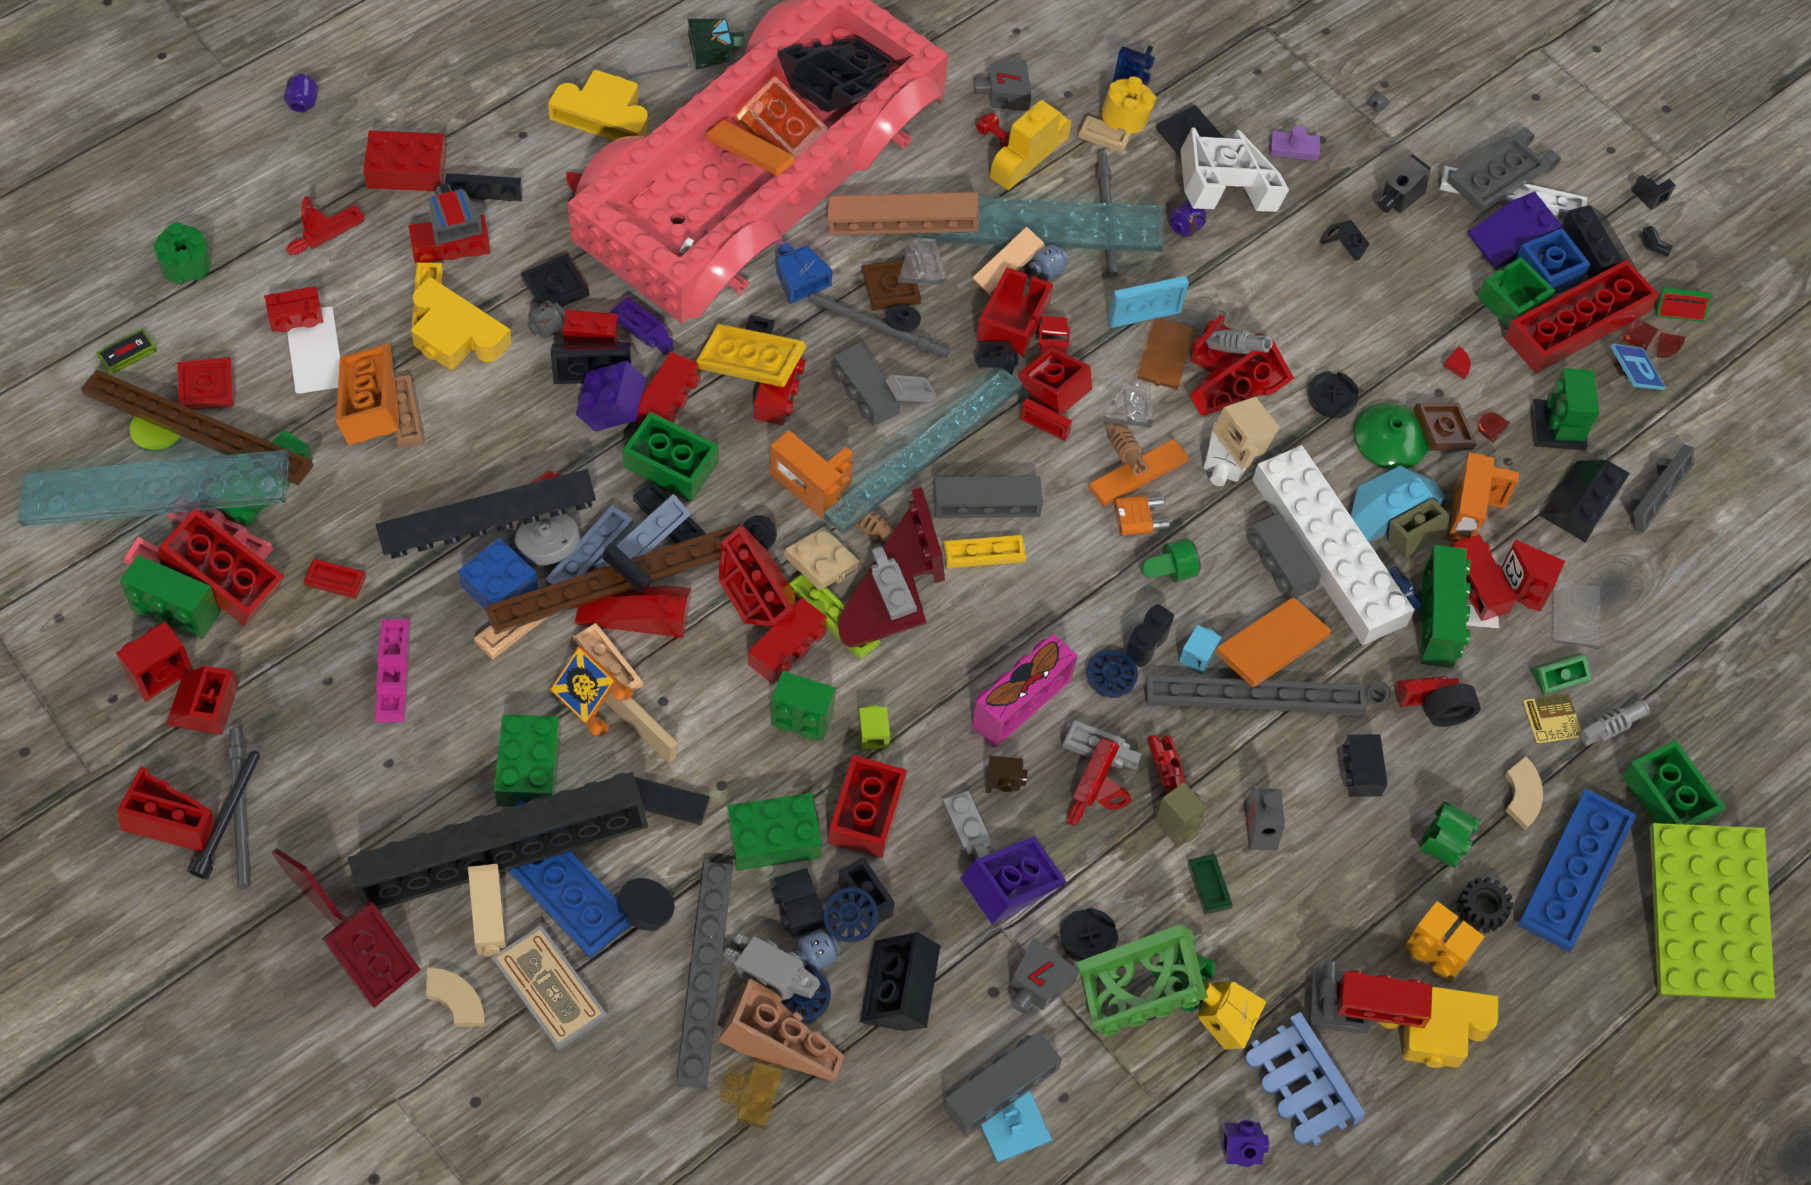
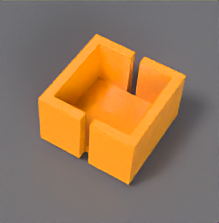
M1437 901L1417 925L1405 948L1409 950V953L1415 959L1425 963L1428 961L1432 964L1430 967L1433 968L1436 975L1452 983L1470 960L1485 936L1463 921L1445 943L1443 941L1446 938L1445 934L1458 919V916Z

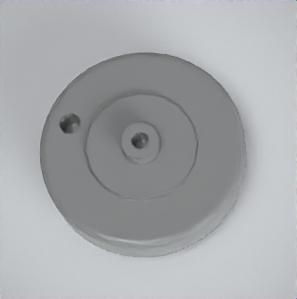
M549 513L539 515L540 521L525 525L523 522L517 529L514 542L518 554L526 562L535 565H548L565 559L576 549L580 541L578 525L575 519L567 513L550 518Z

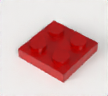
M231 357L177 362L178 403L192 410L234 406L233 363Z

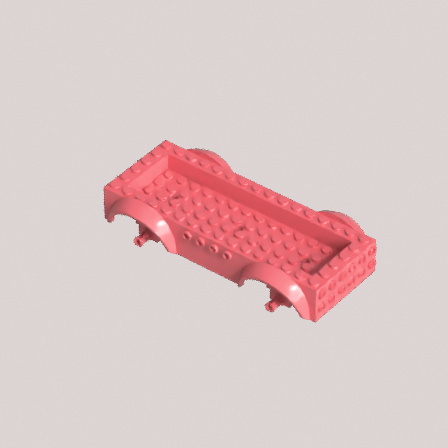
M785 0L780 2L766 13L754 29L747 44L744 57L734 65H730L717 79H713L703 91L696 93L691 101L685 106L678 108L674 115L648 136H625L614 140L604 146L593 157L581 176L575 197L568 202L571 241L681 324L689 318L701 317L726 285L733 288L738 294L742 293V290L747 288L749 281L740 276L738 272L769 246L776 243L780 247L783 244L781 237L855 171L867 170L891 140L902 149L909 145L912 136L901 129L932 102L936 101L940 105L944 102L943 94L945 91L948 54L871 0ZM860 37L895 60L892 68L866 98L827 113L820 110L809 100L802 98L790 88L777 54L778 51L794 44H802V47H811L814 42L820 41L822 45L832 44L833 40ZM722 120H725L794 155L795 162L779 176H776L708 141L706 133ZM673 222H681L682 224H673ZM688 238L694 240L692 248L684 255L679 253L685 240Z

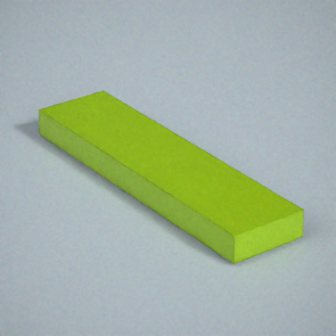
M800 574L789 583L795 593V598L797 600L805 599L826 615V628L840 640L839 619L846 606L826 587L819 591L803 574ZM879 639L858 647H846L861 660L878 647L881 640Z

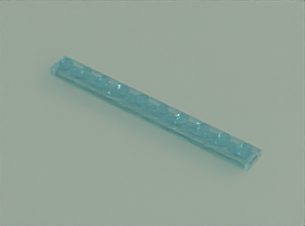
M1001 369L824 512V520L842 534L847 532L1021 390L1022 382L1004 369Z

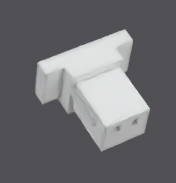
M690 238L685 240L679 253L684 255L692 248L694 240Z

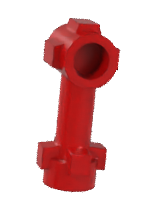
M991 112L979 118L976 123L978 132L982 135L991 132L1001 140V147H1007L1011 132H1005L998 126L1000 121L997 115Z

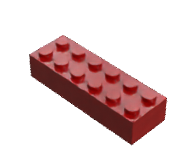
M1625 260L1512 320L1505 339L1537 374L1649 313L1659 294L1628 260Z

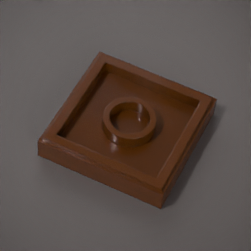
M911 259L862 265L861 271L872 311L889 309L896 305L909 306L921 304V295Z
M1417 403L1414 406L1413 411L1430 451L1473 450L1476 447L1477 443L1459 403Z

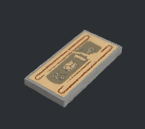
M542 925L500 951L499 954L492 956L493 963L557 1051L607 1019L606 1012Z

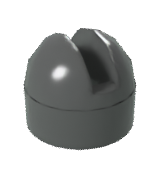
M1375 90L1368 103L1370 108L1374 104L1376 105L1374 111H1382L1388 106L1390 101L1382 93Z
M1377 682L1369 687L1367 696L1371 703L1381 705L1390 699L1391 691L1387 684ZM1377 687L1382 692H1384L1386 694V697H1384L1381 693L1376 691L1375 688Z

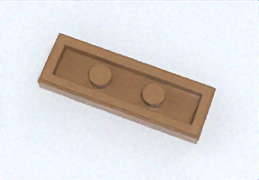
M411 375L395 377L399 409V431L395 432L397 446L401 448L423 444L424 439Z

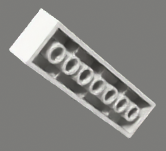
M1301 445L1259 463L1252 481L1274 514H1282L1320 573V583L1362 646L1407 626L1413 615L1414 608L1395 583L1304 447Z

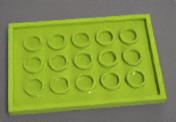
M1651 824L1650 843L1658 995L1775 999L1765 828Z

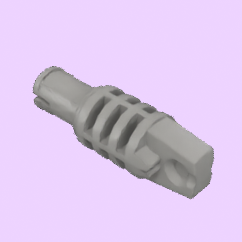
M1242 330L1214 331L1206 340L1210 349L1239 354H1248L1251 351L1268 352L1273 345L1272 338L1268 335L1258 336L1253 335L1249 331Z
M1642 699L1626 708H1615L1590 721L1588 727L1582 730L1580 740L1585 746L1600 740L1605 742L1617 734L1628 730L1633 722L1647 716L1650 708Z

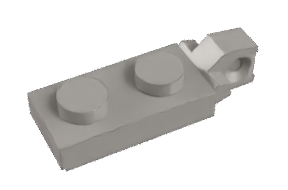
M883 547L873 549V559L876 564L871 566L872 576L891 621L917 612V607L898 563L895 562L894 558L887 559Z
M1073 720L1063 742V748L1091 758L1098 741L1103 737L1115 741L1120 746L1111 764L1112 767L1122 768L1123 765L1124 767L1137 770L1142 754L1130 750V745L1125 743V739Z
M966 791L943 799V807L962 851L966 852L967 855L973 854L975 860L989 855L988 848L992 846L990 837L970 792Z

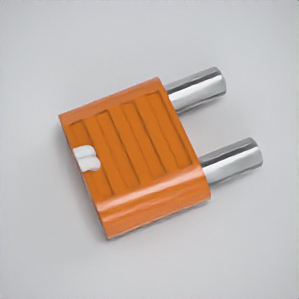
M1146 495L1115 498L1114 510L1120 535L1153 533V530L1169 528L1170 522L1168 519L1152 521L1150 507L1164 506V498H1147Z

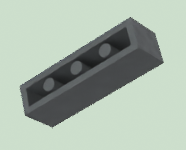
M946 475L935 477L933 491L935 518L1040 517L1043 505L1041 476L996 475L994 477H980L971 475L968 477H953Z
M1040 1032L1032 1037L1030 1035L1025 1036L1018 1042L1017 1048L1013 1051L1001 1053L995 1058L993 1065L989 1068L977 1070L971 1075L970 1081L962 1087L956 1085L948 1091L944 1110L965 1137L1060 1070L1062 1058Z

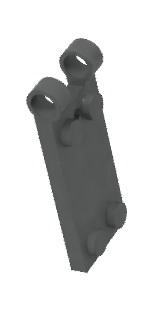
M1524 127L1513 136L1450 174L1447 182L1480 212H1483L1545 171H1552L1559 164L1561 157L1553 150L1547 151L1541 157L1535 154L1528 147L1534 140L1535 134Z

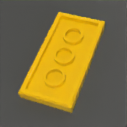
M717 324L696 363H698V369L784 387L807 346L804 341Z

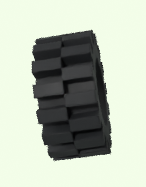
M1482 877L1476 878L1475 881L1471 880L1457 900V903H1459L1457 912H1462L1459 916L1461 921L1467 919V924L1470 926L1471 924L1475 925L1474 929L1478 932L1483 928V933H1489L1491 929L1494 932L1499 927H1502L1513 908V902H1510L1512 899L1511 893L1505 894L1508 888L1505 885L1502 888L1498 887L1500 881L1497 879L1494 883H1490L1491 877H1486L1484 881H1482ZM1479 896L1487 897L1494 903L1495 911L1490 914L1480 911L1475 906V898Z

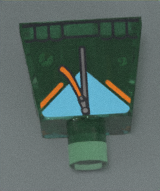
M688 19V38L696 70L731 61L732 47L745 45L743 31L729 32L728 23L725 19Z

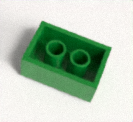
M651 412L623 449L624 468L650 481H654L656 484L690 501H693L719 463V445Z
M140 555L136 556L120 579L124 595L129 602L130 609L140 616L146 614L154 618L159 624L166 622L168 626L171 625L178 628L181 633L188 637L194 635L203 639L220 614L211 586Z
M502 714L494 788L497 806H515L521 800L526 804L532 799H543L555 795L561 738L559 717Z
M1677 740L1631 762L1622 775V778L1655 823L1709 825L1715 822L1726 808Z
M812 793L727 805V818L736 871L821 858L822 842Z

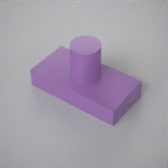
M1295 126L1292 129V133L1272 131L1270 156L1318 161L1320 156V136L1306 135L1307 130L1303 126Z

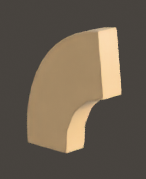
M1527 757L1523 758L1505 774L1513 792L1512 802L1506 809V812L1525 831L1535 821L1543 802V786L1535 766Z
M427 967L426 998L439 1001L447 1006L453 1015L455 1027H485L483 1006L474 988L455 973L444 969Z

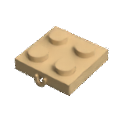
M825 527L786 548L783 555L819 591L834 582L837 584L842 582L845 575L858 568L860 562Z

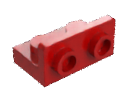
M1222 314L1215 321H1209L1204 330L1205 334L1202 338L1198 336L1191 346V350H1193L1191 361L1209 372H1212L1231 354L1230 352L1226 353L1210 349L1206 342L1214 331L1232 330L1223 325L1225 316Z
M1447 676L1398 680L1395 683V689L1400 707L1425 705L1426 698L1434 691L1449 685L1460 684L1458 678H1448Z

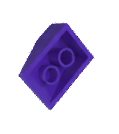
M1534 191L1510 202L1468 232V236L1496 270L1514 262L1523 244L1559 230L1563 226Z
M1034 836L976 859L960 878L991 924L1013 916L1066 883L1064 877Z

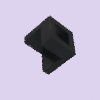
M1644 175L1638 177L1632 192L1650 210H1653L1669 200L1676 185L1670 179L1657 185L1652 179H1647Z

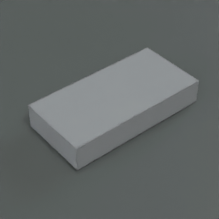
M890 375L885 380L896 400L932 403L937 398L926 377Z

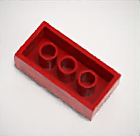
M197 508L159 546L156 557L168 568L211 586L217 605L244 626L249 623L280 588L284 575Z

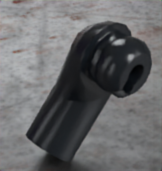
M1653 226L1645 227L1642 230L1641 236L1646 249L1668 257L1673 245L1662 242L1657 230Z

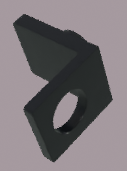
M1352 220L1330 225L1320 240L1321 244L1340 240L1355 261L1361 259L1369 246V242ZM1339 229L1337 233L1330 236L1335 230Z

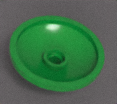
M1397 403L1375 404L1364 410L1356 421L1354 427L1355 444L1367 460L1379 467L1393 470L1402 466L1408 469L1420 463L1429 451V446L1416 415L1409 407Z

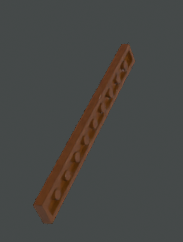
M96 370L81 388L84 395L297 486L300 485L314 466L309 458L102 371Z
M741 524L714 531L632 558L631 560L652 578L650 582L652 583L720 560L722 554L721 542L739 528ZM611 566L486 606L485 610L494 633L498 634L634 589V587Z

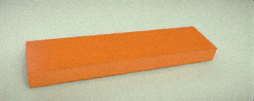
M722 120L706 133L708 141L776 176H779L795 162L794 155L725 120Z
M1172 439L1142 455V458L1148 465V470L1144 474L1138 469L1141 475H1134L1127 463L1089 483L1088 489L1102 507L1113 503L1115 498H1122L1187 463L1189 456L1176 440Z

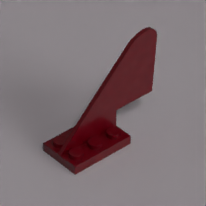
M922 487L911 490L912 500L908 501L909 508L883 547L887 559L894 558L895 562L898 563L917 607V612L891 621L870 568L839 619V636L845 646L858 647L927 624L913 577L932 574L934 582L938 583L945 581L943 555Z
M278 848L272 851L273 857L289 878L335 927L321 939L370 1006L373 1008L378 1006L421 970L373 902L368 901L349 917L339 913L307 867Z

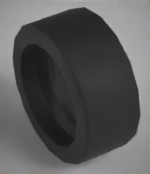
M1454 684L1440 688L1431 693L1424 702L1431 724L1439 727L1464 723L1475 717L1481 709L1476 691L1469 684Z

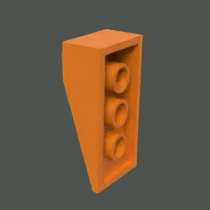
M389 343L340 357L336 423L348 445L358 442L362 443L375 437L390 435L393 432L399 431V409L391 346Z

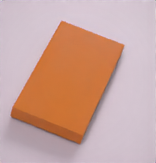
M1293 597L1218 646L1215 654L1254 688L1327 639L1332 630Z

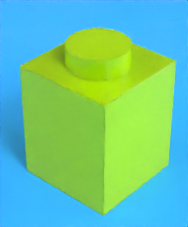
M868 705L864 708H859L858 725L861 750L888 749L890 729L887 706Z

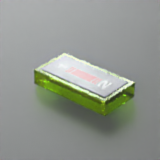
M142 328L96 352L107 372L112 375L157 352V349Z

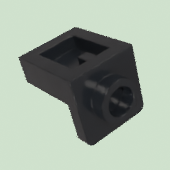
M983 341L975 362L981 368H1002L1006 376H1012L1015 367L1018 365L1019 357L1010 341Z

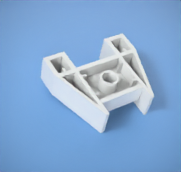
M1191 128L1181 148L1184 192L1194 209H1215L1226 186H1243L1256 211H1278L1289 189L1278 170L1240 130H1236L1231 139L1200 137L1196 129Z

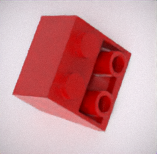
M205 665L184 673L166 722L167 726L222 735L238 689V683L233 670Z

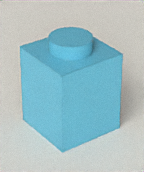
M1197 624L1182 650L1179 662L1203 674L1215 655L1216 648L1219 646L1222 637L1217 635L1212 629L1204 628Z

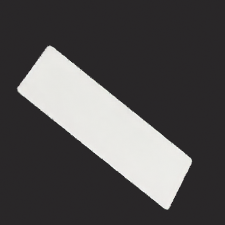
M331 306L321 308L324 323H319L311 328L304 326L292 328L287 332L295 392L297 394L338 388L340 353L334 313Z

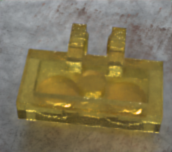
M755 1062L750 1078L729 1073L726 1075L725 1081L732 1086L746 1088L745 1094L741 1095L723 1090L719 1098L732 1105L741 1106L737 1122L766 1130L784 1070Z

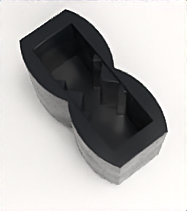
M1156 604L1147 611L1143 623L1132 631L1125 654L1130 656L1137 666L1143 667L1152 660L1156 648L1167 640L1174 619V613Z
M807 868L774 878V887L770 888L775 905L780 903L783 910L782 913H779L784 930L789 929L793 937L825 926L824 912Z

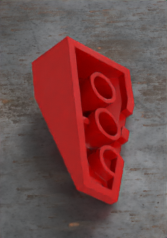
M1258 332L1255 335L1262 336L1264 334ZM1273 339L1272 348L1268 352L1231 353L1188 394L1200 416L1223 410L1226 406L1253 397L1273 394L1294 379Z
M661 585L648 587L643 593H640L638 590L625 591L578 607L575 624L591 626L597 623L600 628L684 638L692 588Z

